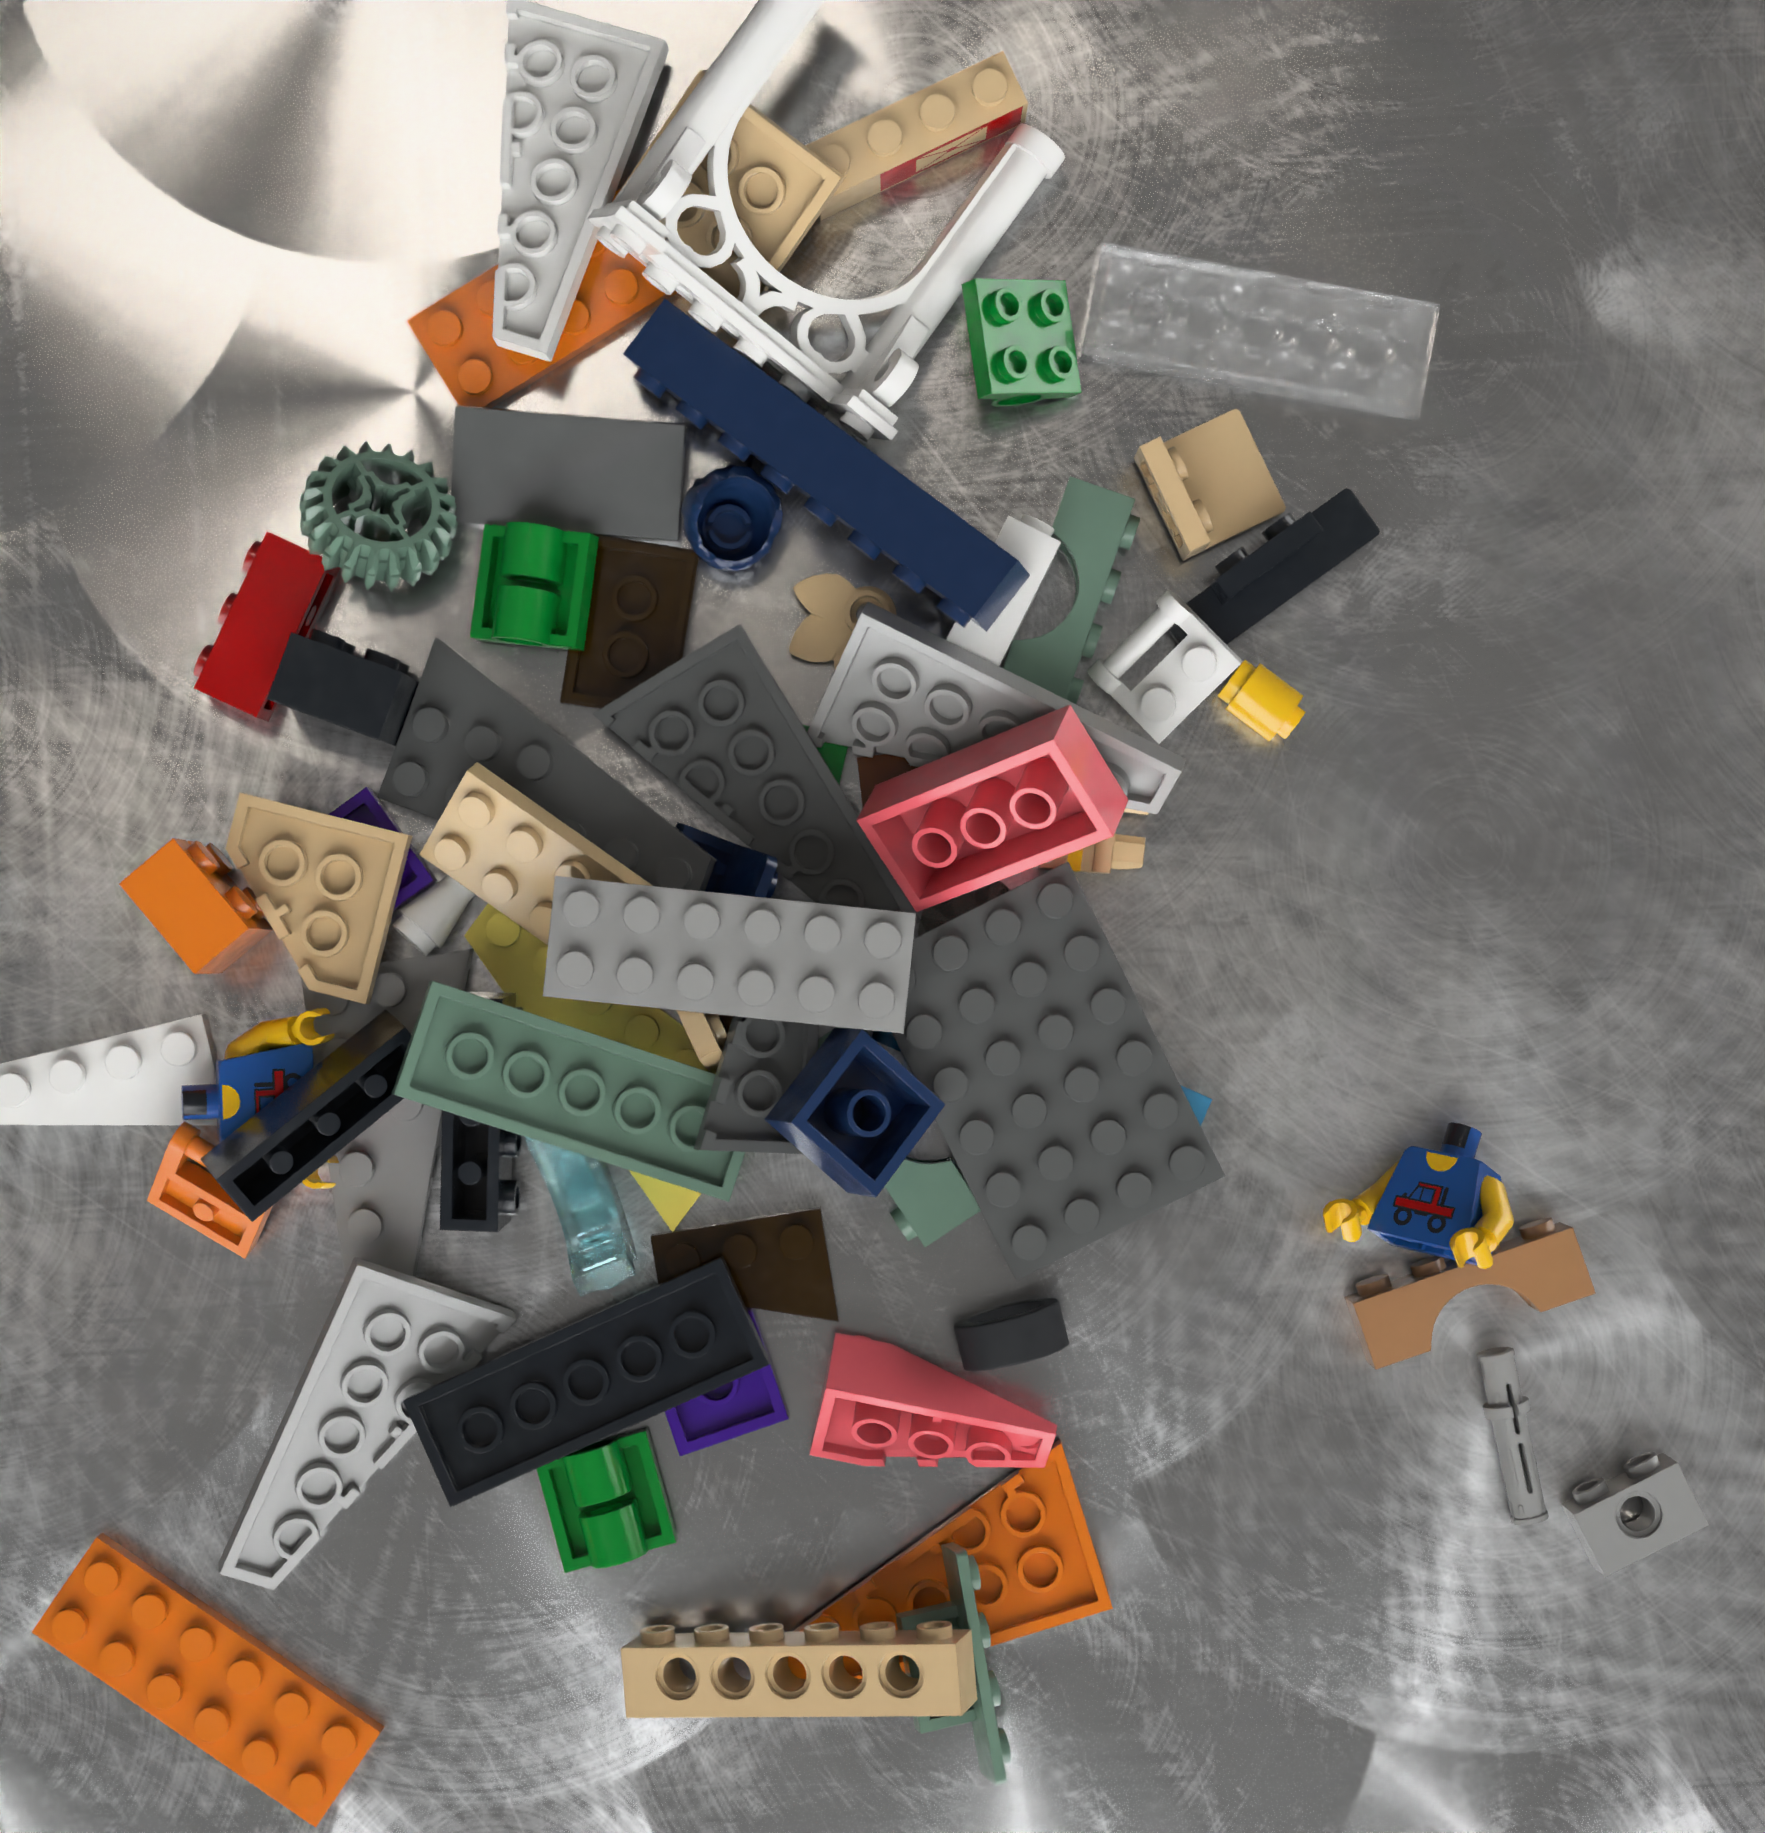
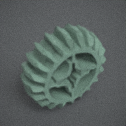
M365 441L359 448L358 454L343 445L337 454V459L325 456L319 464L318 471H311V475L308 476L305 492L301 494L299 510L301 511V535L308 537L307 546L309 547V553L315 555L323 554L322 564L324 571L336 567L342 568L341 576L343 577L344 584L354 576L364 578L363 582L367 591L375 584L376 580L384 581L392 592L398 586L399 578H402L414 587L416 582L420 580L421 572L432 576L433 572L438 568L439 561L445 560V557L449 555L452 546L451 539L455 537L458 526L457 517L455 516L457 508L455 497L447 494L449 489L447 478L433 477L432 461L421 465L415 464L412 449L403 456L393 454L394 451L390 442L382 449V452L373 451L368 442ZM349 495L352 503L348 504L347 511L337 514L334 505ZM419 518L423 528L409 537L405 528L409 527L411 520Z

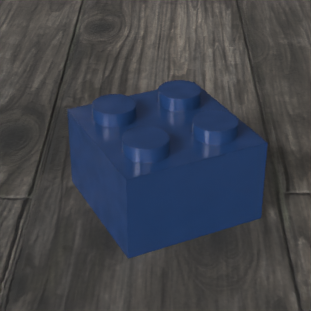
M834 1028L764 1120L847 1193L876 1198L946 1104L863 1029Z

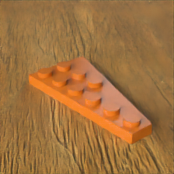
M1059 1439L1053 1443L1045 1468L1017 1469L792 1632H804L805 1626L823 1622L839 1624V1631H860V1626L863 1624L886 1621L895 1623V1630H898L895 1614L950 1601L941 1545L951 1542L964 1548L967 1551V1555H973L977 1562L981 1588L975 1590L974 1594L977 1612H982L985 1615L989 1626L991 1646L1113 1609L1061 1440ZM899 1655V1664L905 1673L903 1656ZM788 1656V1665L791 1672L800 1679H806V1670L803 1664L798 1659ZM843 1656V1664L846 1671L852 1677L862 1679L863 1673L860 1664L852 1657Z

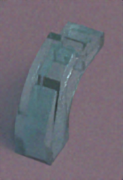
M525 1137L526 1144L541 1172L555 1205L566 1241L572 1281L580 1297L597 1290L613 1288L622 1280L635 1276L633 1261L638 1260L636 1249L607 1163Z

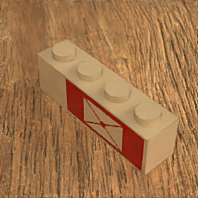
M1001 51L805 145L846 177L819 215L820 221L1005 133L1021 123H1025L1028 101L1004 52Z

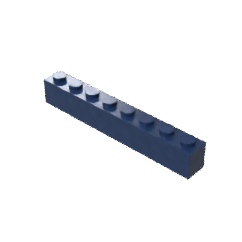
M664 299L624 351L623 355L638 368L633 378L659 399L665 391L677 398L680 402L674 409L700 430L709 422L721 431L722 434L717 440L719 444L742 462H745L750 454L762 462L765 467L760 474L786 495H788L793 487L806 495L809 499L803 507L831 528L836 520H839L851 529L852 533L847 540L869 558L875 561L880 553H883L897 565L891 572L895 577L917 594H920L926 586L940 596L942 599L936 607L961 627L965 628L970 620H972L987 632L1029 578L1030 574L1015 557L668 300Z

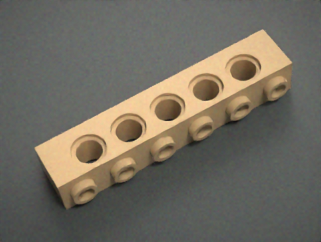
M886 1621L863 1624L860 1626V1631H839V1624L832 1622L807 1625L804 1627V1632H784V1626L778 1623L759 1624L750 1627L749 1632L729 1633V1626L725 1624L700 1626L694 1629V1633H675V1627L672 1625L645 1627L640 1630V1636L620 1648L626 1718L962 1716L977 1701L972 1630L952 1629V1623L949 1621L923 1622L916 1626L917 1630H895V1623ZM899 1655L908 1656L915 1661L919 1668V1678L909 1677L902 1671L899 1664ZM788 1656L798 1659L803 1664L806 1670V1679H800L791 1672L788 1665ZM843 1656L852 1657L860 1664L863 1673L862 1679L854 1678L846 1671L843 1664ZM734 1657L743 1660L748 1665L751 1674L750 1680L742 1678L736 1672L733 1663ZM680 1658L691 1663L696 1674L695 1680H691L683 1674L680 1668Z

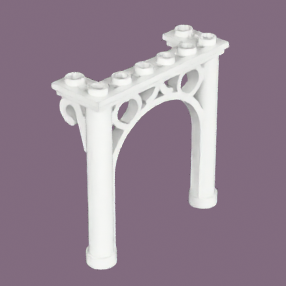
M758 0L613 202L607 203L604 208L594 209L587 219L600 229L596 234V238L606 248L622 258H625L628 253L646 267L642 275L653 286L667 295H671L674 290L692 304L688 312L695 320L713 332H717L721 327L737 340L733 346L735 351L760 369L764 364L769 366L782 377L778 383L805 403L811 400L825 412L824 417L850 436L854 435L865 442H868L870 438L892 441L898 432L893 427L898 417L887 408L892 406L913 382L919 369V364L914 361L915 357L961 295V284L970 281L1043 179H1051L1065 160V155L1059 146L1044 133L1030 125L1021 123L924 258L901 283L879 295L855 300L831 298L801 287L782 275L767 262L746 235L734 209L730 194L728 155L733 133L743 113L825 0ZM708 153L707 180L709 195L687 194L682 196L691 182L692 174ZM689 207L713 211L720 232L719 242L716 249L708 255H700L694 252L679 237L677 221L681 213ZM734 251L738 258L730 263V265L737 272L740 282L738 298L736 299L700 268H711L720 265ZM760 281L773 291L760 293ZM797 304L805 307L804 310L796 314L792 322L790 332L791 343L758 317L765 309L773 306L780 307L786 311H795ZM894 307L866 346L865 332L858 315L876 313ZM823 314H838L848 337V347L845 354L833 362L825 359L821 353L815 351L808 339V329L812 321ZM847 372L840 383L828 374Z

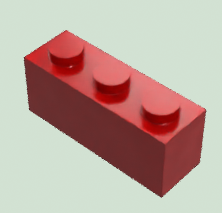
M268 531L262 542L256 540L251 545L244 559L242 571L247 573L238 594L232 592L226 598L220 610L218 623L223 626L213 646L208 644L204 647L196 661L194 676L198 677L194 689L256 718L269 722L277 703L267 698L291 632L306 638L309 637L340 567L324 571L322 556L310 554L309 550Z

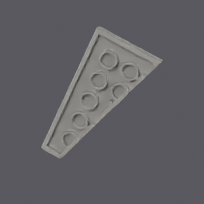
M354 1257L219 1560V1574L274 1590L318 1542L320 1532L342 1507L347 1509L361 1494L360 1487L378 1467L382 1470L416 1433L403 1400L474 1368L482 1359L481 1353L500 1332L504 1334L517 1320L514 1311Z

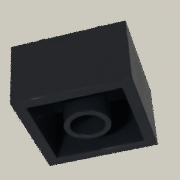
M312 628L309 638L291 632L267 699L396 747L419 684L418 681L407 675L410 666L400 662L401 660L369 648H367L364 658L355 656L356 646Z

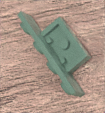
M954 1542L942 1544L941 1549L950 1601L895 1614L898 1630H917L916 1626L923 1622L949 1621L952 1623V1629H971L977 1701L962 1716H913L915 1729L920 1734L972 1722L980 1771L994 1785L1007 1782L1004 1764L1011 1762V1750L1004 1729L997 1726L994 1706L1001 1704V1693L994 1671L987 1669L984 1652L985 1648L991 1646V1636L985 1615L982 1612H977L974 1591L981 1588L979 1568L974 1556L967 1555V1551ZM902 1655L906 1675L912 1678H919V1668L915 1661L908 1656Z

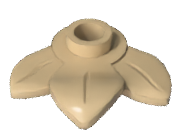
M826 573L803 579L794 586L793 590L800 603L810 615L803 620L795 631L789 651L793 656L811 663H825L834 660V668L836 670L858 621L857 613L859 609L865 606L867 602H870L896 615L894 602L885 591L873 586L855 588L848 580L838 574Z

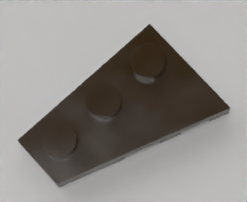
M821 1207L674 1230L673 1233L672 1231L656 1233L650 1236L658 1285L723 1256L746 1307L839 1322Z

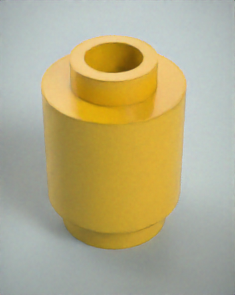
M1244 659L1217 695L1228 704L1225 710L1268 742L1276 733L1286 739L1306 713V711L1298 706L1304 695L1261 663L1255 667L1246 659Z

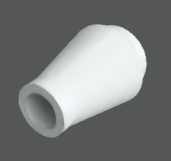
M446 875L444 879L399 909L398 912L401 916L392 926L412 946L427 956L434 947L442 948L467 904L476 894L449 875Z

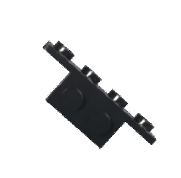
M1346 488L1312 513L1309 511L1297 521L1291 513L1283 516L1262 532L1267 542L1250 555L1243 546L1215 566L1221 576L1186 604L1227 645L1377 537L1380 530L1352 490ZM1174 624L1168 630L1178 644L1188 635L1177 624Z

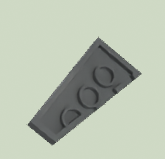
M733 1016L694 1149L803 1154L764 1119L818 1050L819 1025Z

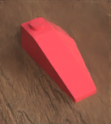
M835 1332L809 1455L861 1466L885 1467L886 1457H917L919 1467H938V1459L966 1458L975 1467L1045 1468L1056 1436L1057 1425L894 1344L872 1340L866 1336H851Z

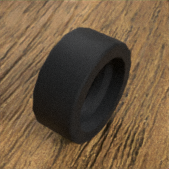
M1040 1298L1011 1303L975 1313L954 1323L963 1368L966 1371H987L1030 1362L1061 1351L1069 1345L1060 1303L1057 1298Z

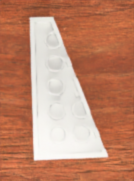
M506 0L508 43H505L504 46L506 90L505 98L502 99L499 166L501 211L497 213L499 259L498 269L495 271L492 338L499 347L551 362L598 240L596 234L600 229L587 218L594 209L604 208L607 203H612L669 53V48L666 40L527 0Z

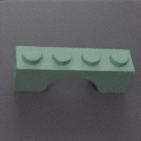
M1071 476L1069 477L1052 526L1054 532L1051 537L1061 541L1059 550L1067 558L1075 579L1073 607L1066 619L1047 634L1032 639L1013 640L1003 667L1004 669L1074 704L1077 703L1084 680L1074 677L1081 655L1092 659L1103 626L1093 623L1100 601L1111 604L1121 577V571L1112 569L1118 548L1130 550L1140 522V517L1131 515L1135 498Z
M832 1030L819 1038L818 1049ZM907 1156L884 1186L898 1206L890 1212L895 1223L908 1241L918 1236L924 1247H927L981 1211L965 1178L951 1157L924 1160Z

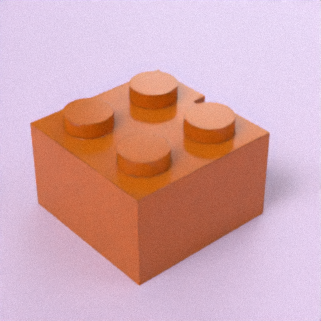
M172 838L119 883L194 974L223 973L273 931V928L264 918L265 915L255 900L257 897L253 890L249 887L242 891L228 875L233 869L231 863L212 843L204 847L199 841Z

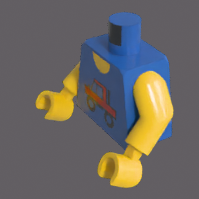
M317 1008L301 1013L299 1016L262 1021L231 1041L225 1050V1057L215 1060L216 1084L181 1086L182 1119H217L218 1141L222 1142L313 1068V1046L328 1042L335 1036V1033L324 1036L319 1035L314 1029V1020L318 1016L330 1014V1011L327 1008ZM334 1155L327 1162L339 1163V1160L337 1156ZM318 1169L302 1181L305 1186L312 1189L333 1188L336 1184L333 1182H323L318 1175Z
M1454 1122L1448 1123L1440 1151L1410 1146L1404 1150L1401 1159L1394 1163L1368 1189L1352 1200L1336 1199L1330 1201L1323 1209L1326 1232L1333 1233L1336 1228L1341 1226L1343 1239L1348 1242L1359 1240L1362 1235L1361 1225L1369 1224L1367 1229L1391 1246L1455 1260L1459 1268L1464 1267L1465 1263L1477 1265L1481 1269L1490 1268L1493 1265L1492 1252L1512 1228L1514 1218L1501 1176L1482 1161L1474 1159L1482 1133L1470 1126Z

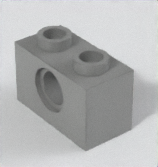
M1655 1452L1638 1455L1624 1464L1625 1472L1607 1481H1604L1603 1478L1589 1480L1572 1491L1573 1498L1561 1504L1591 1565L1605 1578L1709 1526L1678 1462L1664 1453L1657 1456ZM1641 1496L1643 1510L1640 1516L1631 1522H1622L1620 1510L1623 1503L1631 1497Z

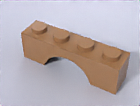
M1551 1217L1526 1223L1518 1228L1521 1236L1503 1241L1493 1250V1265L1490 1268L1481 1269L1477 1265L1465 1263L1464 1267L1459 1268L1455 1260L1445 1262L1442 1257L1432 1256L1411 1264L1410 1269L1412 1273L1390 1281L1388 1274H1381L1358 1282L1355 1285L1357 1293L1345 1296L1344 1298L1366 1361L1377 1370L1431 1351L1432 1332L1440 1311L1455 1295L1474 1286L1494 1284L1509 1287L1528 1306L1539 1312H1544L1596 1294L1573 1227L1561 1222L1554 1224Z

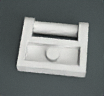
M1170 589L1156 601L1158 608L1105 661L1099 658L1087 670L1093 681L1106 693L1110 694L1158 744L1243 662ZM1174 624L1180 626L1188 635L1133 689L1121 676Z

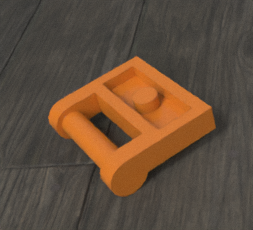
M185 1121L176 1130L167 1146L147 1201L246 1259L256 1246L273 1206L251 1222L212 1174L205 1171L199 1165L187 1160L189 1157L206 1167L201 1158L211 1151L215 1145L201 1138V1130Z

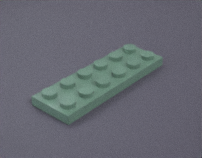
M429 981L392 1091L393 1095L727 1202L730 1201L745 1152L694 1149L716 1074L448 985Z

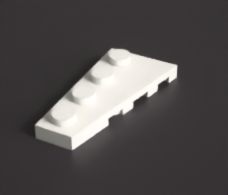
M200 1014L1 1063L0 1125H181L186 1121L191 1125L217 1126V1119H182L181 1086L216 1084L215 1060H218L207 1014Z

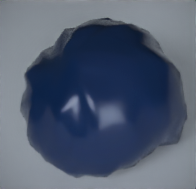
M731 464L723 468H716L705 476L696 478L694 484L687 491L681 505V512L684 517V534L692 545L695 554L710 567L721 571L737 572L747 570L759 562L761 558L766 557L772 549L774 538L779 533L784 518L781 498L777 495L774 486L752 468Z

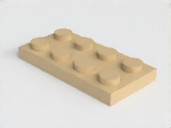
M478 762L466 771L419 854L546 945H548L555 876L653 886Z

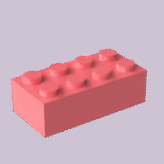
M1067 705L875 785L856 821L914 910L919 912L1113 837L1127 805L1128 798L1072 706Z

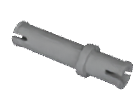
M1491 1348L1477 1353L1476 1356L1477 1361L1480 1363L1488 1401L1483 1405L1484 1416L1492 1421L1500 1467L1511 1512V1523L1515 1525L1540 1523L1548 1519L1549 1515L1545 1508L1537 1470V1461L1526 1413L1531 1410L1529 1398L1522 1396L1514 1359V1348Z

